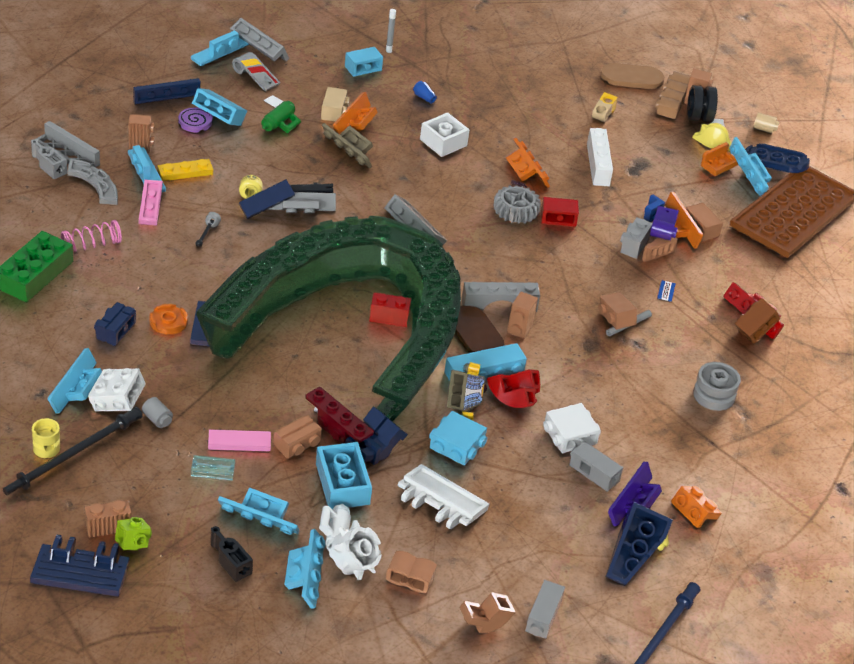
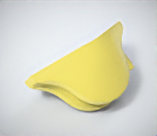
M719 123L702 124L701 130L694 133L692 137L709 148H715L727 142L729 144L728 151H730L729 148L732 142L729 139L728 131Z

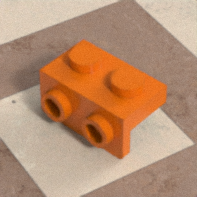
M725 142L705 151L702 156L701 166L712 175L717 176L738 166V162L732 154L727 152L729 144Z
M681 486L672 498L671 503L696 528H700L706 519L717 520L722 513L717 509V505L712 500L707 499L699 487Z

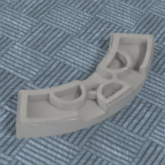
M69 160L68 176L78 177L89 182L99 194V204L118 205L116 185L105 171L97 169L91 163L85 161Z

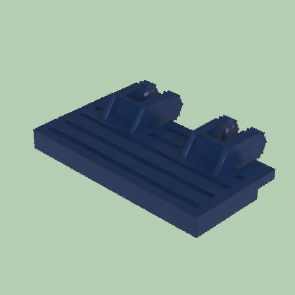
M58 534L53 545L42 544L30 576V583L119 597L130 560L129 557L120 556L118 563H116L119 544H113L110 556L104 555L106 551V543L104 541H100L96 555L93 551L76 549L75 555L72 556L76 538L71 536L66 549H60L63 538L62 535Z

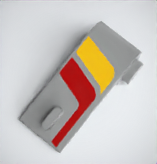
M252 52L233 59L232 65L234 70L238 74L247 72L265 92L280 85L279 80Z

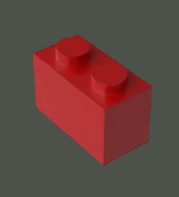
M543 197L541 224L576 227L579 215L578 200Z
M374 292L369 322L407 327L411 298Z

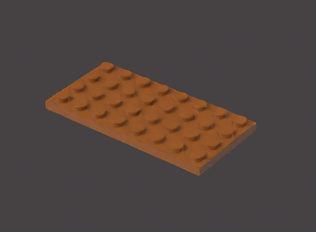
M809 166L806 171L786 175L732 218L729 225L778 252L780 255L789 258L854 203V189Z

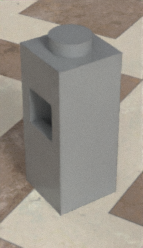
M583 442L580 446H575L572 449L569 465L608 492L620 482L623 467L587 442Z
M544 580L529 614L525 632L547 638L563 599L564 586Z

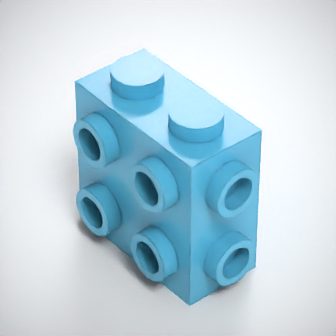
M451 411L447 417L444 416L440 425L431 431L429 439H431L430 449L465 466L470 459L473 460L475 458L477 450L485 446L488 439L486 437L487 427Z

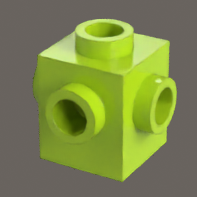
M132 517L131 519L117 521L115 541L123 550L148 548L152 531L142 518Z

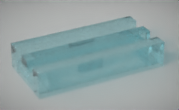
M194 455L191 476L233 480L235 459Z

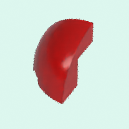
M528 369L512 375L499 374L487 378L492 393L498 400L508 406L525 408L531 407L537 402L535 394L540 392L541 387L539 370Z

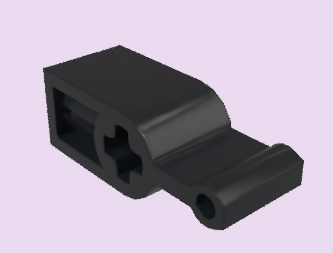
M212 527L210 543L212 547L219 551L218 561L235 582L251 575L253 571V559L238 541L233 538H225L221 534L219 527Z

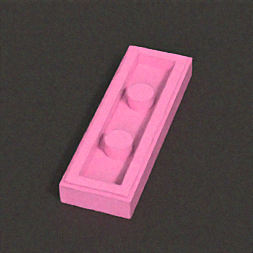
M144 180L139 224L157 225L163 181Z
M209 430L208 450L270 451L271 432Z

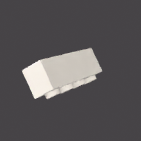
M590 128L587 149L592 183L596 186H610L613 166L607 129Z

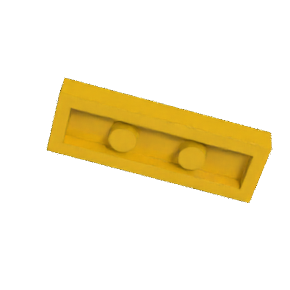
M209 159L157 165V171L162 181L213 175V167Z

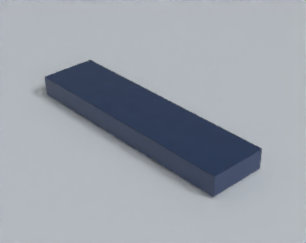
M199 78L133 87V101L135 104L195 96L197 89L200 88L201 81Z

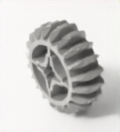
M509 185L508 188L503 187L502 190H498L494 197L493 206L495 213L499 214V218H504L505 221L509 220L511 223L517 222L519 224L523 222L526 224L527 221L532 222L538 216L541 209V200L539 195L535 194V191H530V188L518 187L517 185L512 187Z

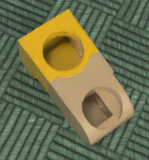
M604 92L593 110L592 118L606 122L608 116L616 110L618 97ZM606 99H611V100H612V102H610V103H607V102H605V101H606Z

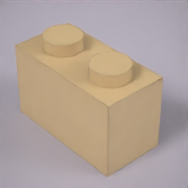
M333 87L327 88L322 104V120L336 122L347 110L350 97H347V90Z

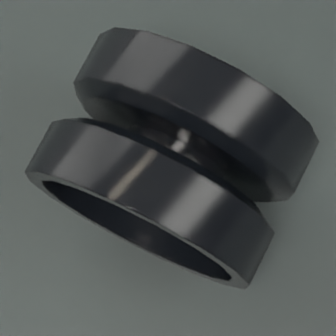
M701 85L691 86L687 103L689 121H699L700 118L703 122L712 123L714 121L718 103L716 87L707 86L703 90Z

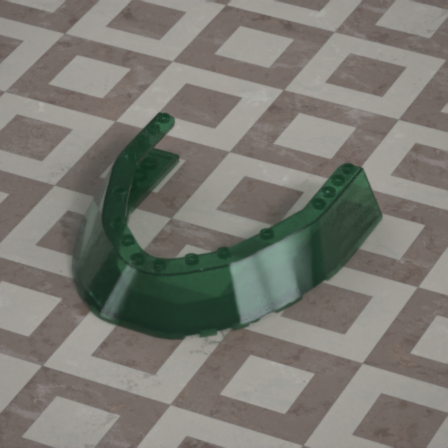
M358 216L345 217L343 221L333 222L328 220L320 222L319 225H314L304 232L292 233L276 241L274 246L258 256H252L224 281L197 310L196 315L212 354L227 359L233 357L270 315L298 300L305 299L306 296L330 285H339L342 282L349 281L362 282L366 279H382L391 282L399 289L403 297L411 298L412 334L375 382L372 392L385 397L377 409L394 421L409 405L433 373L453 339L460 312L461 278L458 270H456L452 256L449 252L445 251L443 244L434 236L386 217L369 216V218L358 219Z

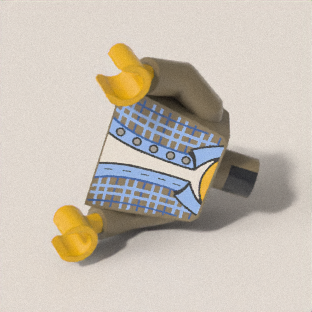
M470 362L463 366L464 372L451 370L447 407L457 409L460 415L474 421V412L471 411L474 407L481 405L483 394L487 391V386L485 384V377L478 375L480 364Z

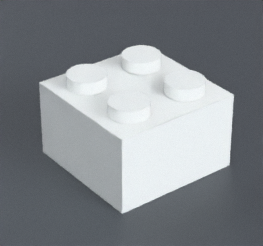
M445 113L422 123L420 140L443 157L466 147L470 130L452 115Z

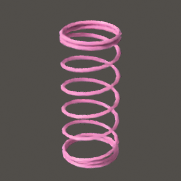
M112 220L111 226L103 222L101 229L96 224H93L91 231L88 227L84 226L82 233L75 228L73 229L72 236L68 231L64 230L61 232V239L65 241L66 238V242L71 243L70 236L73 250L76 253L74 243L75 230L79 232L82 238L84 250H86L83 238L84 228H87L90 232L94 248H96L93 237L94 226H97L101 233L103 246L106 245L103 235V224L109 227L113 244L115 242L121 243L122 234L118 222ZM115 226L117 228L118 238L115 232Z

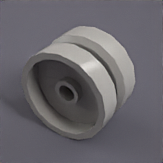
M722 362L704 364L697 375V381L693 390L694 398L707 409L716 411L727 410L733 406L741 383L739 373L730 365Z

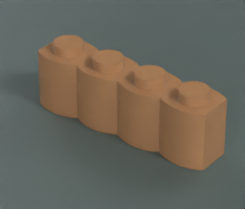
M675 71L672 75H669L667 83H665L664 89L661 91L660 97L656 102L655 109H657V114L676 119L685 100L690 80L689 75Z

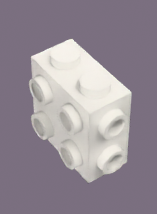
M103 369L88 395L94 410L131 411L146 384L140 369Z
M582 403L548 411L543 422L544 430L549 433L554 445L559 448L561 453L572 451L575 446H580L583 442H587L591 446L598 443L601 433L599 425L595 423L590 412L586 410Z

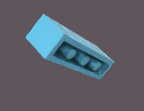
M518 343L448 357L446 358L444 372L450 381L451 370L464 372L463 366L466 363L472 362L480 364L478 375L484 376L486 381L487 378L495 375H512L525 371L527 358Z

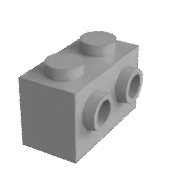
M636 217L633 223L630 222L627 232H623L620 242H622L620 253L637 259L649 241L652 223Z

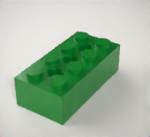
M41 231L0 266V290L27 303L74 262L73 244Z

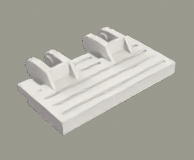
M422 464L404 475V478L397 485L405 490L401 496L402 501L407 502L415 497L412 501V507L415 509L426 502L440 510L435 517V521L439 523L449 517L446 523V527L449 529L454 528L459 523L465 526L469 525L485 513L489 507V503Z

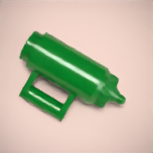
M284 101L266 114L261 121L262 129L271 131L280 127L286 133L291 132L301 124V120L294 115V104L290 101ZM290 119L292 122L286 125L284 122Z

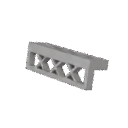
M240 18L230 28L231 32L234 30L238 32L239 38L274 62L279 57L285 61L289 59L284 46L244 19Z
M51 121L44 124L45 134L36 138L42 146L63 148L64 150L56 151L67 159V164H69L70 159H77L91 163L93 167L100 165L99 150ZM48 139L52 143H45L44 141Z
M394 194L384 207L425 249L429 250L435 241L442 244L446 243L447 239L402 197Z

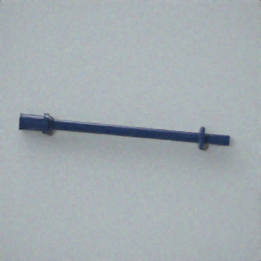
M690 582L683 593L678 594L676 597L677 605L634 664H645L683 610L692 607L693 600L701 591L698 584Z

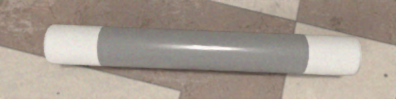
M390 9L387 53H391L393 47L396 19L395 9Z

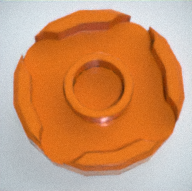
M174 304L159 305L149 314L150 326L161 334L179 333L188 324V313L184 308H178Z

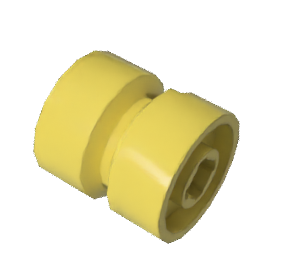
M49 418L37 420L32 426L33 452L41 458L54 457L60 452L59 424Z

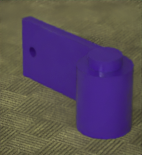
M658 206L650 236L670 241L671 238H675L678 229L675 227L679 210Z

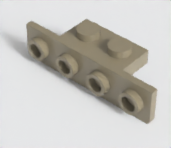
M325 123L322 124L323 134L329 140L333 139L335 144L339 148L343 147L349 156L356 157V160L362 166L372 167L368 157L365 155L373 147L372 142L351 126H348L339 135Z

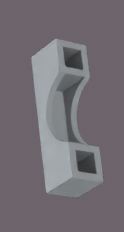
M464 282L462 305L475 306L483 311L487 305L495 301L504 300L513 303L522 291L538 297L537 312L540 291L538 283Z

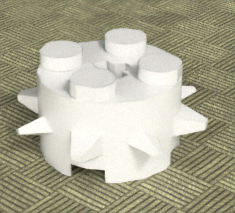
M357 520L353 521L349 530H345L340 526V533L335 536L332 546L329 548V555L337 567L345 575L355 574L357 580L362 579L366 570L376 573L374 567L379 564L382 556L378 547L381 542L377 534L369 527H360Z

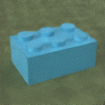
M358 442L317 447L316 467L327 505L331 509L340 504H344L348 508L370 505L372 485Z

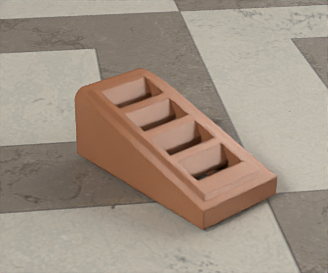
M661 238L655 239L645 246L642 260L646 262L674 252L677 238H671V241Z

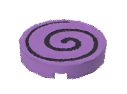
M196 107L187 108L180 112L178 116V123L181 125V128L188 132L197 133L203 129L206 131L212 126L213 117L210 113Z

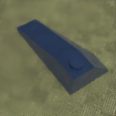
M634 502L625 515L605 577L625 586L666 539L673 519Z

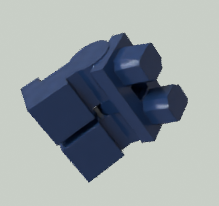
M374 406L363 419L364 423L374 430V433L369 438L358 443L364 463L370 461L375 465L379 463V460L386 459L394 446L400 440L403 441L408 435ZM350 436L346 439L345 443H353L357 441Z

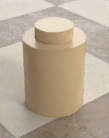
M758 112L753 128L773 133V131H777L779 121H777L776 117Z

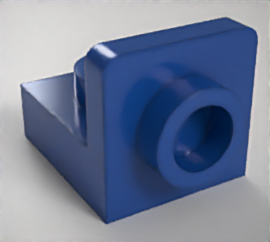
M654 194L650 195L648 205L644 210V219L649 222L654 220L658 206H665V202Z

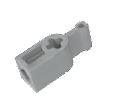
M37 139L31 140L32 157L39 160V167L53 179L67 174V159L50 146H42Z

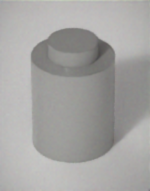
M157 397L149 398L143 404L142 412L158 428L166 427L172 422L173 413Z

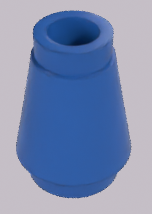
M419 81L413 87V91L418 97L430 104L436 101L437 96L426 82Z

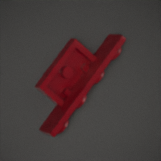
M317 387L305 395V399L318 409L317 424L327 431L334 440L345 444L346 439L351 436L358 443H361L373 435L374 430L322 387Z

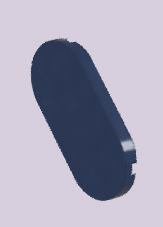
M757 144L754 147L750 145L745 149L748 155L756 153L766 168L788 173H800L806 171L810 166V159L807 158L806 154L799 151L768 144Z

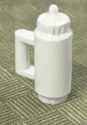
M344 504L336 505L333 509L329 506L322 508L319 529L326 535L325 545L328 551L332 546L335 536L340 533L339 527L341 526L345 530H349L351 515L349 508Z

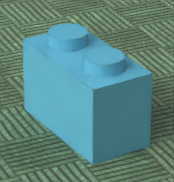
M376 47L346 52L345 67L353 77L382 71L383 56Z

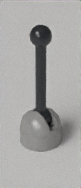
M209 212L206 216L205 222L207 227L200 239L196 241L197 247L203 245L202 241L209 229L219 225L221 216L218 213Z

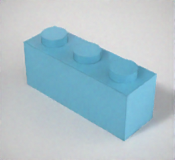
M198 88L192 101L193 105L229 125L241 126L248 111L209 89Z

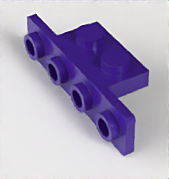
M644 461L610 506L608 514L613 526L620 524L627 510L634 502L650 509L661 494L662 489L659 484H648L652 479L648 462Z

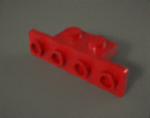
M732 282L723 295L742 314H745L754 302H758L761 298L765 299L758 293H747L734 282ZM779 320L766 334L771 339H775L784 327V324Z

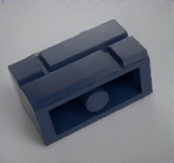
M116 302L112 308H107L104 317L95 322L96 338L103 342L106 341L113 346L117 345L136 323V310L129 306L125 307L124 304Z

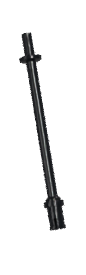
M135 406L131 411L117 415L115 422L28 474L18 473L16 475L17 480L3 488L4 494L9 495L21 487L25 490L29 489L32 480L119 428L123 430L129 428L130 424L143 417L142 411Z

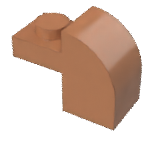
M490 593L482 604L464 601L459 607L467 624L475 625L479 633H489L501 628L516 613L508 596Z

